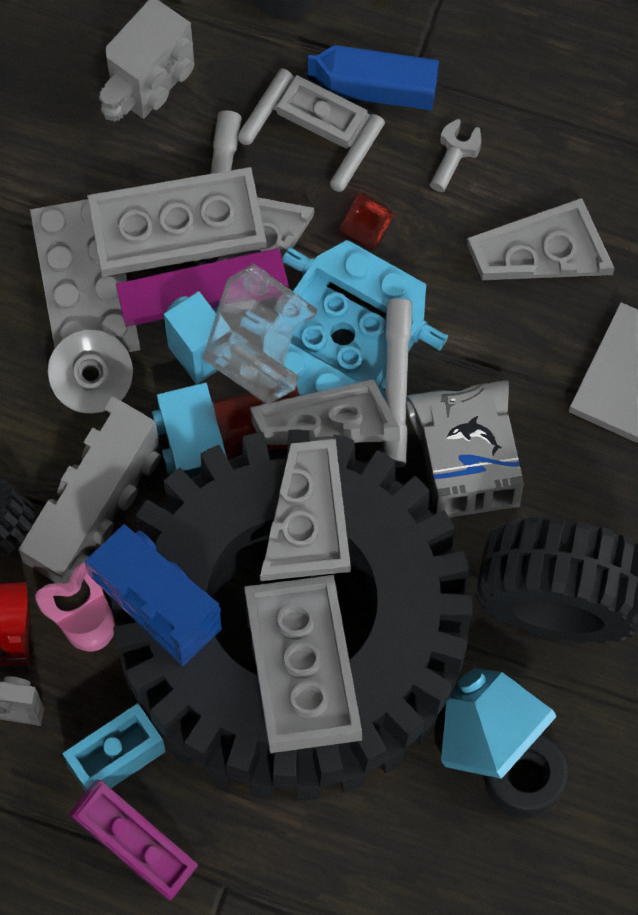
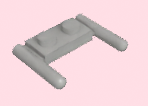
M281 68L238 133V140L244 145H250L272 110H276L278 115L346 149L350 148L330 181L331 188L334 191L341 192L346 188L383 128L385 121L380 116L370 115L366 109L298 75L294 77L288 70Z

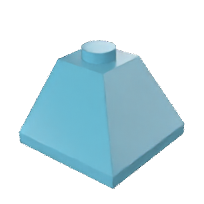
M474 668L460 678L458 686L454 689L449 700L446 701L441 761L447 768L502 779L557 716L551 708L503 672Z

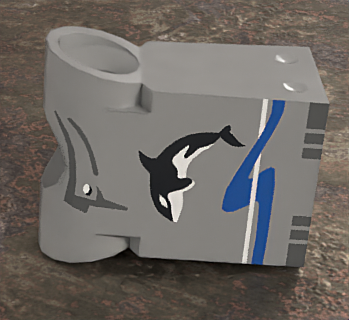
M509 380L477 384L462 391L437 390L407 395L406 410L411 424L422 442L435 514L445 510L450 518L520 507L524 482L509 414H507Z

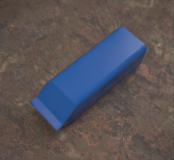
M334 45L317 56L308 55V79L316 80L322 88L342 98L432 111L439 60Z

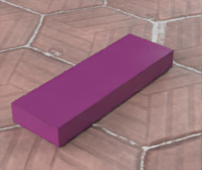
M96 779L68 814V816L167 900L171 901L198 866L194 860L101 780Z

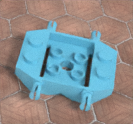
M348 240L311 259L289 247L283 256V263L303 274L302 279L271 324H266L245 312L243 318L241 317L238 323V328L257 337L258 344L261 345L259 378L292 397L374 379L385 400L384 389L386 387L387 363L386 320L346 298L343 294L328 288L330 282L387 313L388 300L394 298L410 300L412 302V323L408 352L419 339L433 346L438 351L443 348L448 339L447 334L431 327L424 320L425 283ZM339 329H346L353 333L355 338L350 344L339 345L332 340L331 335Z

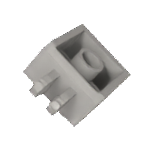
M148 0L106 46L110 79L105 84V88H101L102 91L99 92V100L102 102L101 112L106 120L120 121V118H123V115H126L130 110L144 119L152 109L158 110L165 103L170 89L178 81L183 82L186 80L194 68L191 22L159 0Z

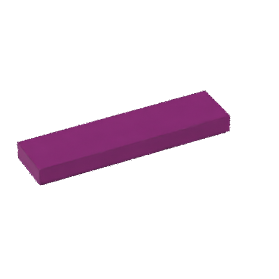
M277 248L117 283L116 290L125 327L164 319V313L167 312L168 307L175 300L183 296L189 298L198 291L211 308L288 292L289 284L280 250Z

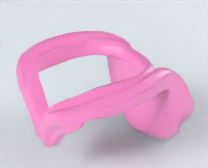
M85 562L74 569L68 583L48 584L37 591L35 599L39 609L60 627L74 647L83 651L94 652L104 648L110 642L114 635V615L103 594V589L88 575ZM84 579L90 588L88 599L81 606L73 610H60L56 606L53 596L69 597L76 594L81 589Z

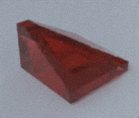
M361 193L357 195L340 231L376 250L395 213L371 196Z

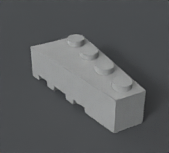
M111 396L104 408L110 413V416L101 431L92 427L83 442L86 446L82 453V462L79 466L76 464L72 467L69 466L61 478L57 491L60 495L57 502L52 499L47 501L18 549L23 563L56 583H68L74 569L85 562L96 544L102 545L107 541L114 529L115 524L112 521L120 509L126 511L132 505L138 493L136 486L144 475L151 476L162 458L156 421L114 396Z

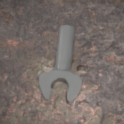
M456 119L444 127L440 143L446 147L447 152L430 183L432 189L444 192L461 158H476L481 148L479 127L474 129L470 139L465 142L459 141L456 138L460 130V119Z

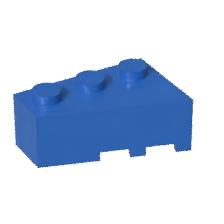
M124 524L85 560L88 575L182 667L222 630L219 603L191 581L177 564L166 560L160 555L155 544L142 531L138 530L134 533Z

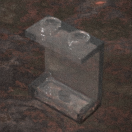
M253 263L227 279L202 359L269 404L295 390L298 375L284 366L294 329L315 317L318 309Z

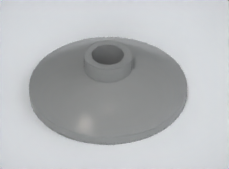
M82 330L68 335L56 346L49 360L48 378L52 391L61 403L79 413L97 414L105 412L104 408L111 396L122 401L132 383L133 367L127 349L117 338L103 331ZM95 367L99 372L98 378L94 381L85 380L82 375L85 368Z

